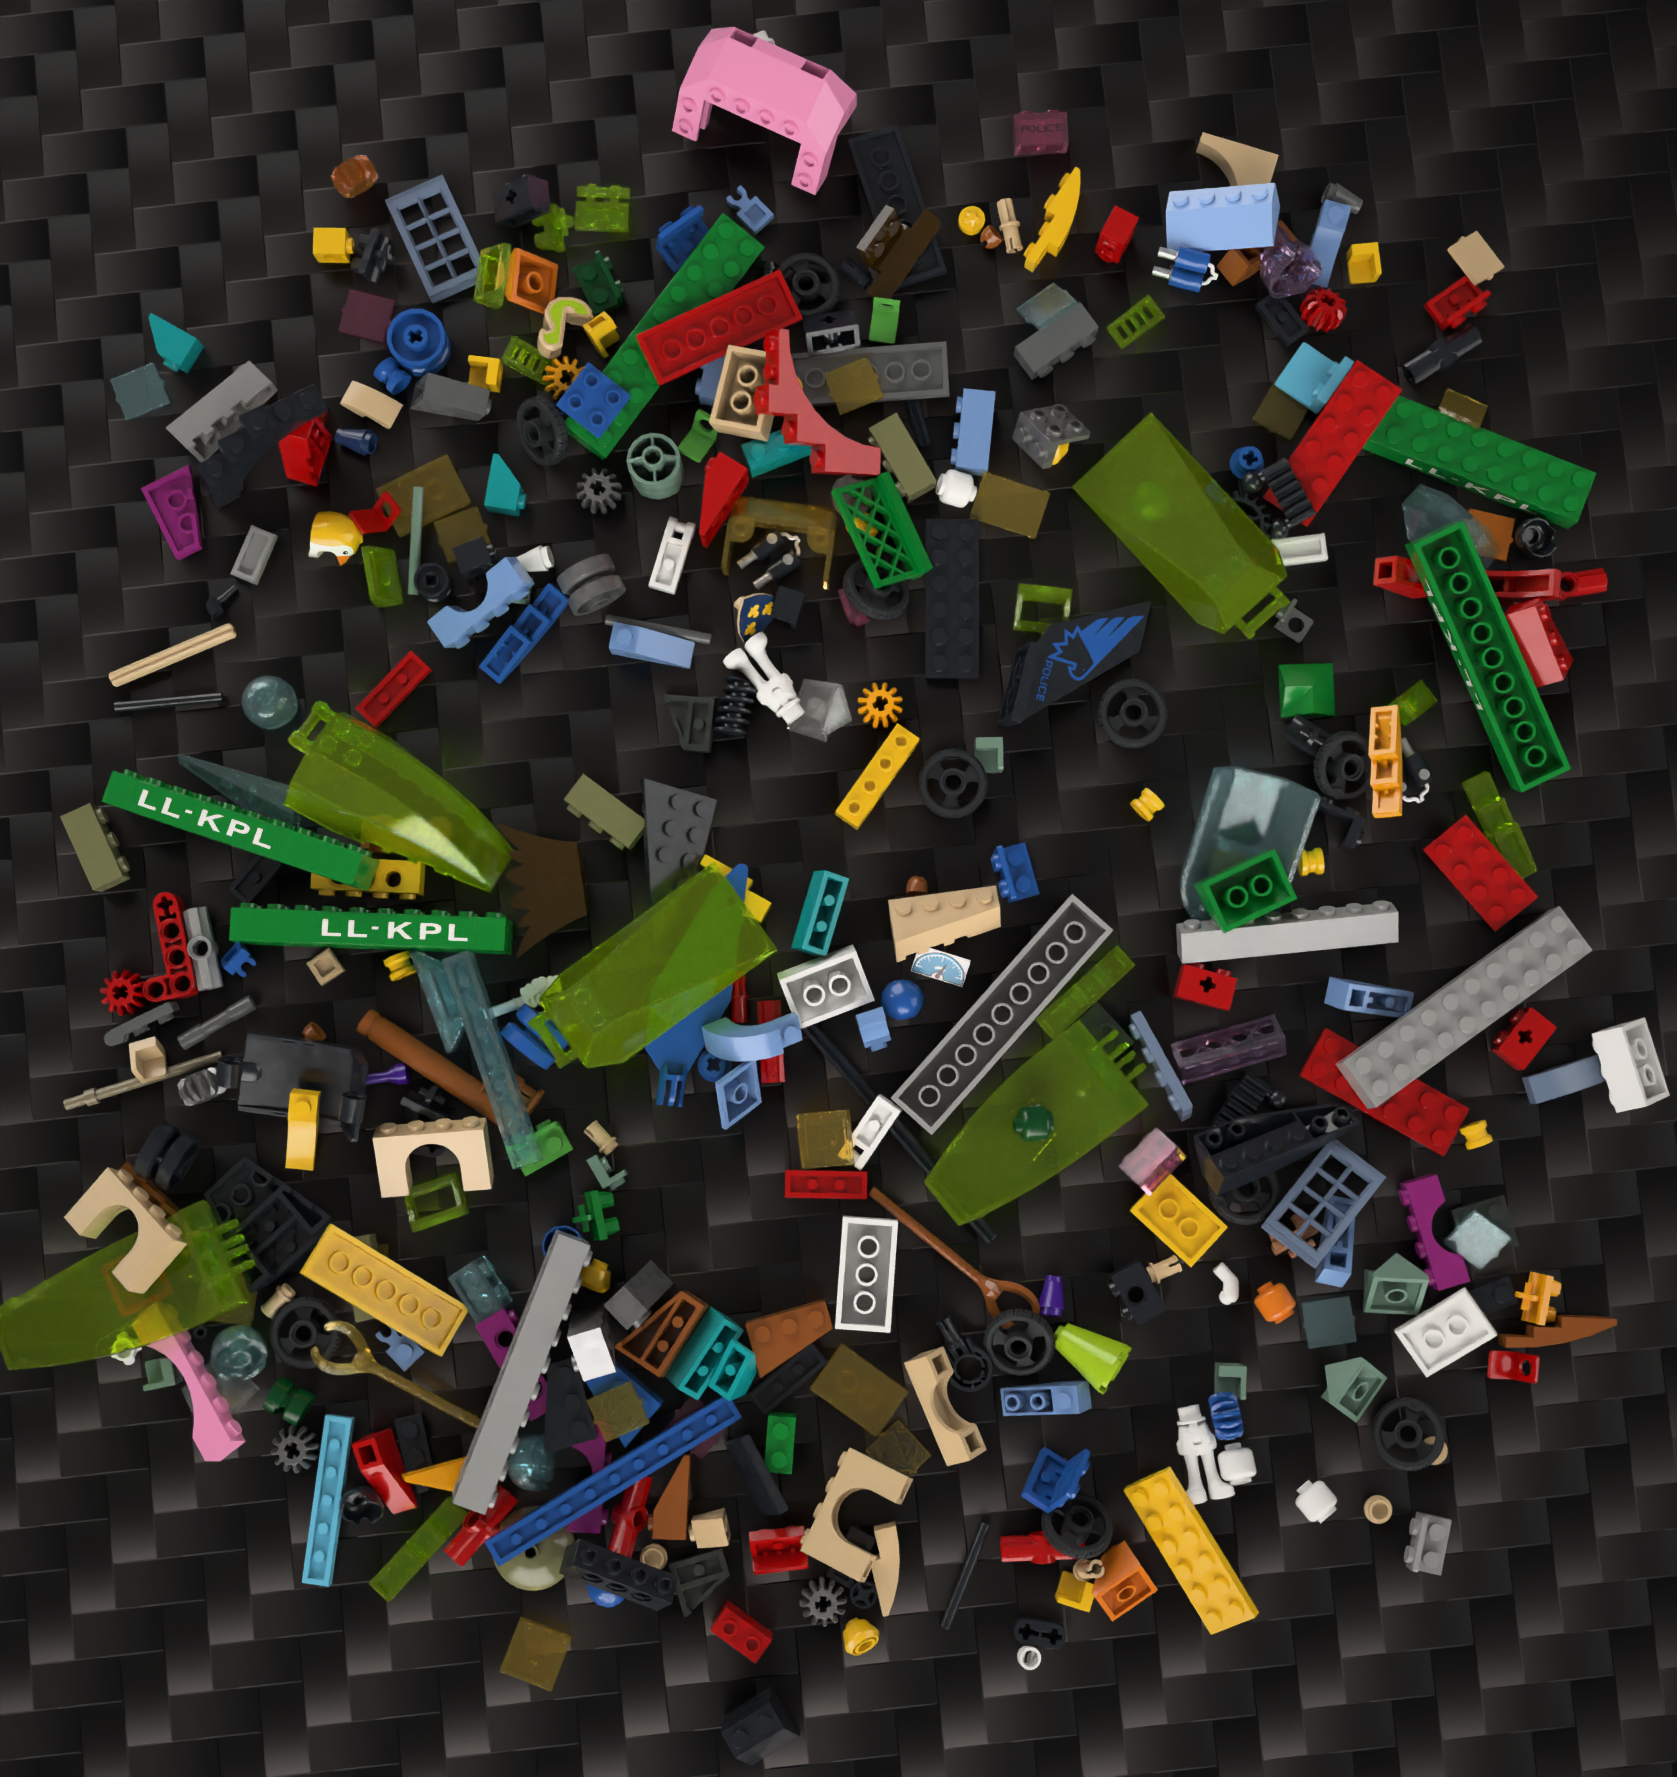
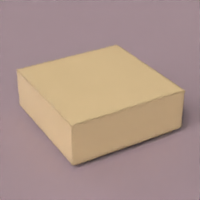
M327 948L306 963L322 986L345 971L331 948Z

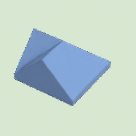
M756 1061L742 1062L715 1082L721 1124L725 1130L762 1103Z

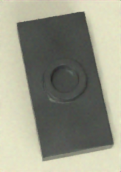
M1098 1002L1077 1020L1113 1060H1116L1134 1043Z

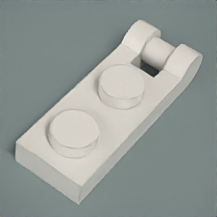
M669 517L649 581V588L675 595L696 524L691 522L685 524L678 522L677 518ZM674 533H682V540L673 538Z
M879 1094L840 1151L839 1156L844 1160L847 1158L855 1163L854 1167L861 1171L902 1109ZM855 1145L864 1150L862 1154L853 1149Z

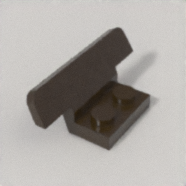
M885 205L857 245L856 249L864 264L879 273V276L867 291L869 297L873 299L874 297L891 299L939 230L940 220L926 208L913 227L909 228L900 222L894 208Z

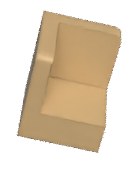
M155 1036L129 1044L131 1071L141 1084L168 1076L165 1048Z

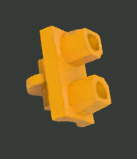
M1530 1271L1528 1282L1525 1283L1524 1292H1515V1297L1523 1298L1521 1320L1545 1326L1546 1322H1554L1556 1310L1554 1307L1549 1306L1550 1296L1557 1297L1560 1294L1562 1284L1553 1280V1276Z

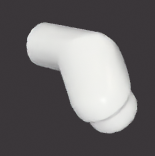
M1221 1262L1213 1269V1272L1223 1282V1291L1219 1294V1299L1223 1304L1229 1305L1232 1302H1236L1239 1297V1280Z

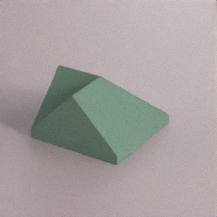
M1398 1253L1377 1270L1364 1269L1363 1311L1367 1313L1419 1315L1429 1283V1276Z
M1362 1357L1325 1365L1327 1389L1321 1398L1357 1423L1387 1377Z

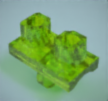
M550 203L551 212L532 220L533 225L536 227L544 226V232L534 236L535 246L542 251L553 249L561 253L566 251L563 236L569 235L568 228L572 227L575 221L573 216L566 215L564 208L558 209V205Z

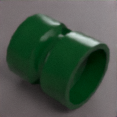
M281 1376L268 1393L262 1408L275 1415L282 1413L283 1420L297 1427L309 1411L316 1395L304 1388L295 1389V1383Z

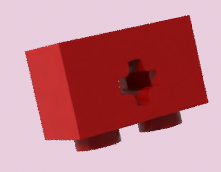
M1116 205L1100 233L1095 252L1098 253L1102 260L1106 262L1113 261L1118 264L1133 237L1139 217Z
M1197 962L1181 965L1173 997L1223 1011L1230 1010L1237 983V978L1231 977L1232 972L1218 968L1215 969V972L1204 970L1205 965ZM1208 979V984L1212 985V988L1204 992V987L1199 984Z
M1532 1007L1517 1009L1510 1017L1509 1021L1512 1023L1506 1031L1504 1029L1501 1030L1493 1039L1495 1045L1491 1051L1515 1070H1525L1557 1028ZM1518 1032H1525L1522 1036L1525 1042H1519L1521 1037L1518 1035Z
M728 1600L712 1622L710 1629L711 1632L755 1664L772 1641L773 1632Z

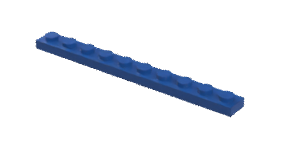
M720 1396L485 1539V1544L498 1567L741 1419L740 1413L732 1400L728 1401L723 1396Z

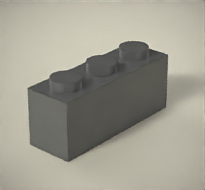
M1079 302L1017 345L1013 355L1031 380L1037 376L1043 378L1053 370L1052 366L1059 361L1064 363L1075 354L1074 350L1080 346L1086 348L1096 340L1095 336L1099 327L1081 302Z

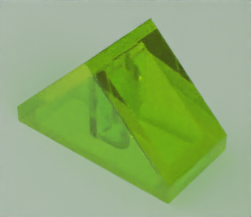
M1420 680L1388 704V706H1399L1400 721L1405 726L1438 700L1423 681Z

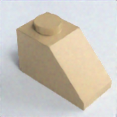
M725 1508L692 1516V1524L688 1525V1532L691 1542L696 1541L697 1548L724 1547L729 1545L731 1532Z

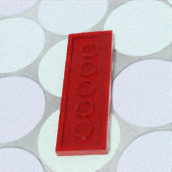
M779 269L636 335L635 338L658 386H661L726 356L728 345L745 347L765 338L766 332L784 329L801 321L803 318Z
M1358 360L1288 460L1316 512L1324 504L1402 391L1401 388ZM1269 488L1263 498L1283 511L1271 488ZM1315 515L1301 523L1308 527Z
M1324 1028L1298 1076L1440 1156H1445L1470 1108L1415 1079L1378 1107L1367 1109L1335 1065L1359 1046Z

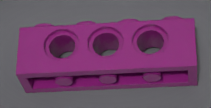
M508 1306L475 1325L500 1370L510 1345L502 1342L501 1334L503 1331H509L514 1336L520 1322L517 1312L514 1309L510 1311ZM548 1369L545 1374L540 1373L538 1378L542 1384L541 1392L538 1393L535 1401L531 1399L529 1401L530 1421L546 1413Z

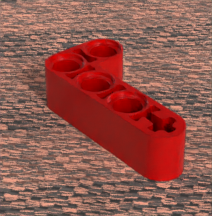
M162 892L154 898L153 909L167 974L150 978L143 986L145 998L158 1003L191 997L199 992L192 957L187 951L189 941L183 911H186L185 903L176 894ZM169 900L173 901V905L169 906V910L165 909V905L169 904ZM177 924L179 934L172 939L169 931L173 925ZM182 950L185 959L182 964L178 965L175 962V955ZM188 977L190 987L188 990L183 991L180 987L181 980ZM161 983L164 991L157 998L154 994V988L157 984Z

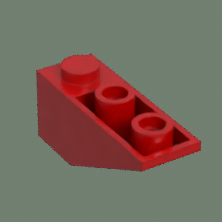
M391 1428L369 1434L351 1444L360 1471L393 1514L418 1507L411 1484L405 1482L402 1478V1474L406 1473Z

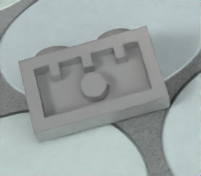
M1416 1512V1517L1411 1519L1409 1533L1412 1535L1410 1546L1407 1545L1404 1552L1406 1567L1413 1572L1423 1571L1441 1576L1452 1520Z

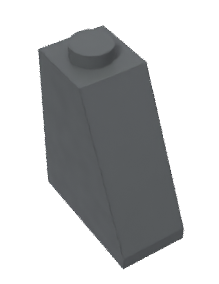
M428 372L415 383L410 409L479 421L485 414H489L492 400L488 399L490 393L488 389Z

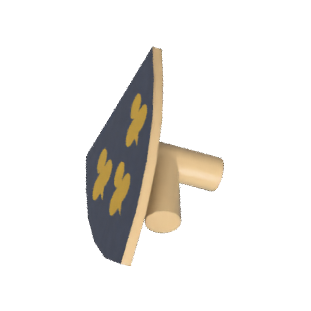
M765 593L751 594L746 597H739L734 602V607L738 609V633L744 643L755 634L762 632L774 619L771 617V611L775 602V598L772 595Z

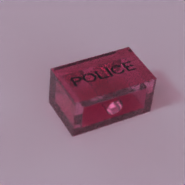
M1048 110L1045 113L1023 111L1019 114H1014L1012 124L1014 156L1067 152L1069 144L1067 112Z
M1155 1127L1151 1133L1143 1137L1141 1143L1131 1153L1124 1157L1123 1162L1118 1167L1134 1184L1150 1196L1186 1158V1155L1172 1140Z

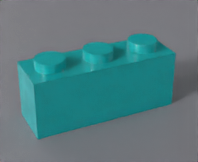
M782 429L771 433L768 442L755 439L741 445L742 454L752 478L807 457L812 452V446L784 444Z
M826 870L813 872L791 946L792 949L812 956H827L849 878Z
M710 1307L665 1377L677 1389L698 1400L710 1383L730 1340L733 1338L738 1340L744 1330L731 1318Z

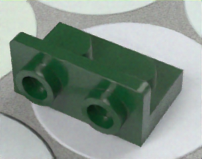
M599 250L594 252L595 258L572 268L595 317L603 311L607 313L624 305L622 295L625 294L619 279L614 281L611 275L614 269L608 256L603 258Z

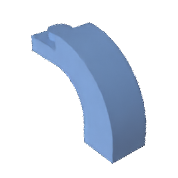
M794 1012L760 1025L742 1026L724 1017L701 1026L706 1050L715 1057L728 1061H756L775 1057L784 1053V1047L803 1040L799 1017Z

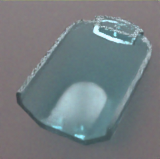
M1237 766L1214 767L1180 877V895L1190 917L1199 921L1211 920V916L1205 910L1194 883L1209 877L1210 871L1213 873V870L1219 868L1216 862H1219L1217 864L1220 865L1222 859L1219 855L1223 853H1228L1222 855L1224 869L1231 867L1226 865L1237 864L1226 863L1243 860H1225L1247 859L1262 851L1275 849L1290 883H1292L1321 797L1319 794L1286 778ZM1240 856V857L1226 858V859H1225V857ZM1223 867L1220 868L1218 871H1216L1214 874H1216L1217 872L1222 871V870H1223ZM1281 906V907H1279V908H1277V909H1275V910H1273V911L1279 912L1283 906Z

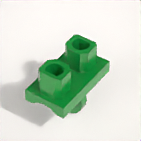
M598 1190L584 1192L586 1205L577 1206L579 1216L573 1217L572 1222H581L582 1232L592 1231L593 1241L608 1239V1235L620 1230L617 1217L607 1219L603 1217L602 1209L614 1206L612 1192H598Z

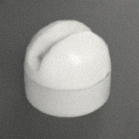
M1025 1645L1019 1649L1017 1659L1023 1668L1033 1670L1039 1666L1041 1654L1035 1647ZM1028 1651V1654H1027V1663H1025V1662H1024V1660H1025V1655H1026V1652Z

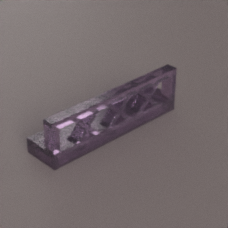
M1274 1014L1170 1044L1178 1064L1179 1077L1183 1085L1287 1055L1285 1036ZM1272 1025L1274 1032L1268 1034L1258 1032L1260 1028ZM1238 1034L1248 1036L1246 1040L1240 1042L1232 1039L1234 1035ZM1213 1041L1222 1043L1216 1049L1206 1047L1208 1043ZM1186 1049L1196 1051L1194 1055L1184 1058L1180 1054V1051Z

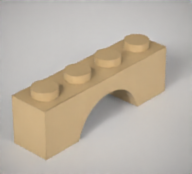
M944 1347L920 1353L904 1362L946 1465L950 1466L970 1461L987 1449L977 1425L961 1418L949 1401L947 1384L954 1371Z

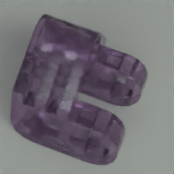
M1277 225L1274 246L1263 247L1264 251L1261 253L1260 278L1272 297L1282 298L1305 292L1319 277L1322 266L1308 245L1300 240L1292 242L1286 231Z

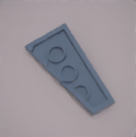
M1141 1010L1132 1014L1131 1024L1128 1025L1135 1040L1140 1039L1144 1047L1141 1049L1146 1061L1152 1063L1156 1071L1154 1073L1160 1086L1165 1088L1171 1107L1177 1112L1181 1122L1190 1118L1193 1105Z

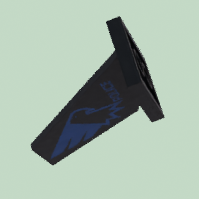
M1151 601L1051 624L1036 643L1030 641L1015 648L997 726L1008 728L1022 723L1024 719L1139 652Z

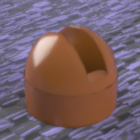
M988 225L981 233L980 242L983 243L986 240L988 244L985 248L994 249L1003 241V238L993 226Z
M919 876L911 877L907 882L906 894L914 897L928 895V884L925 878Z
M310 1022L302 1031V1038L323 1041L326 1038V1034L320 1026Z

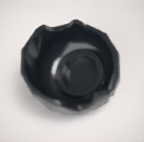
M1533 517L1526 519L1516 531V546L1523 555L1530 558L1548 557L1558 546L1554 542L1556 530L1543 518Z
M358 1486L348 1490L341 1497L338 1509L344 1520L359 1525L362 1519H368L371 1523H375L383 1516L385 1508L382 1499L374 1488Z

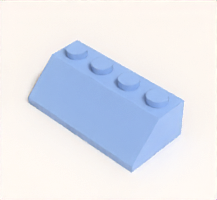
M1275 183L1169 192L1166 207L1167 249L1178 251L1179 246L1197 251H1214L1274 246L1280 211Z

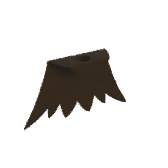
M497 823V826L507 839L519 849L508 852V855L523 864L505 875L511 882L525 887L512 899L510 907L530 910L518 925V927L530 926L519 946L516 958H519L551 933L589 913L591 904L584 857L576 842L539 837Z

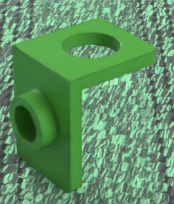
M874 297L869 333L870 342L895 344L900 311L899 300Z
M698 409L692 429L678 446L680 453L696 462L703 460L718 436V432L714 428L713 430H707L701 425L700 420L710 421L711 417L710 414L701 409Z

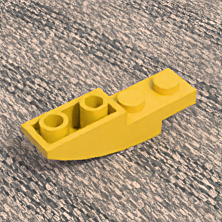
M1077 167L1074 168L1071 174L1066 173L1058 185L1061 189L1056 196L1051 194L1044 205L1046 209L1044 219L1046 222L1038 233L1041 237L1036 244L1031 242L1024 253L1026 257L1024 267L1032 273L1047 252L1055 257L1058 255L1070 232L1080 193V169Z

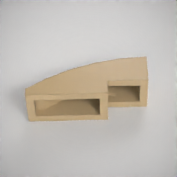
M895 1521L874 1526L879 1554L875 1555L877 1557L872 1566V1572L883 1617L889 1616L899 1577V1541Z

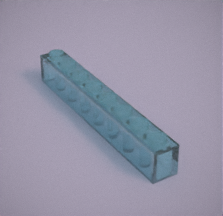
M467 950L442 959L512 1169H520L543 1161L544 1159L474 953Z

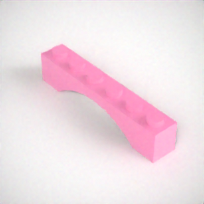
M155 1302L130 1323L142 1345L154 1348L166 1355L185 1378L190 1390L194 1410L192 1438L205 1461H221L246 1442L241 1434L242 1428L229 1412L228 1402L218 1392L216 1380L207 1372L203 1364L204 1359L202 1355L195 1350L190 1341V1333L182 1326L178 1319L179 1313L176 1308L171 1304Z

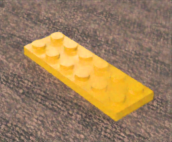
M333 1224L328 1225L300 1271V1274L441 1357L470 1309Z
M1167 1467L1125 1487L1123 1491L1211 1635L1257 1616L1259 1611L1171 1467Z

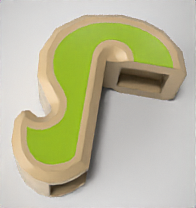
M558 297L549 302L544 312V329L539 331L537 340L538 351L543 357L554 359L561 355L565 322L582 326L593 319L592 309L586 302L574 297Z

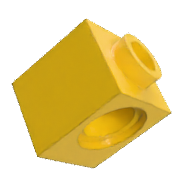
M314 228L313 254L319 263H350V255L355 252L354 238L350 237L346 228Z

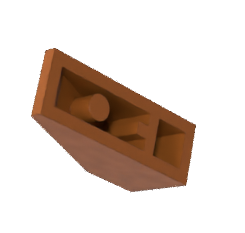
M1280 220L1277 223L1274 246L1229 249L1216 267L1231 285L1235 286L1252 276L1292 246L1298 239Z
M687 1451L683 1455L655 1506L654 1514L649 1513L648 1530L653 1531L652 1539L686 1540L691 1451Z

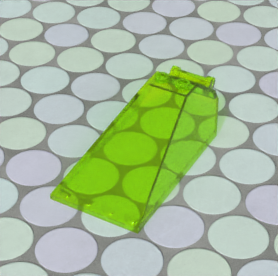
M1151 412L1072 486L1198 624L1225 634L1236 625L1250 640L1256 635L1254 632L1282 606L1285 608L1291 603L1276 587L1287 577L1279 549ZM1271 593L1275 599L1246 624L1241 618Z
M713 862L559 974L539 998V1002L545 1011L532 1018L528 1025L532 1030H536L555 1057L556 1060L554 1062L559 1069L576 1057L587 1068L624 1063L778 951V949L720 868ZM550 1019L554 1022L572 1048L566 1053L563 1051L545 1025V1022Z

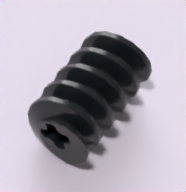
M726 677L725 681L730 685L724 686L723 692L728 696L720 698V702L726 706L718 707V712L723 716L715 718V722L721 727H715L713 730L734 736L745 735L747 731L742 729L741 725L749 724L750 721L745 719L743 715L752 714V710L747 708L746 704L755 702L748 694L757 693V690L747 680Z

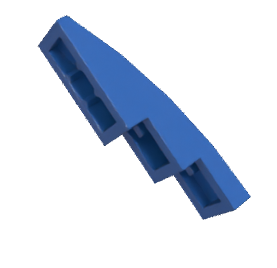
M548 583L535 602L529 604L515 624L508 627L479 668L497 683L501 684L568 606L567 601L569 597L563 594L555 585Z

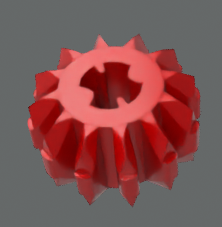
M1319 286L1317 290L1311 289L1301 303V319L1308 321L1307 326L1315 327L1316 331L1322 329L1327 333L1330 329L1335 330L1346 315V301L1339 298V293H1333L1331 288L1324 290Z
M123 970L122 974L114 971L112 973L113 980L109 978L104 979L108 988H101L99 991L100 993L107 994V997L103 998L101 1002L102 1004H110L108 1007L109 1012L114 1013L117 1011L119 1016H125L127 1012L129 1014H136V1006L140 1008L145 1006L144 1002L140 1000L141 997L145 998L141 990L145 982H139L140 974L134 973L131 976L130 970ZM122 988L128 989L125 991L128 992L126 998L121 997L124 995L121 993Z

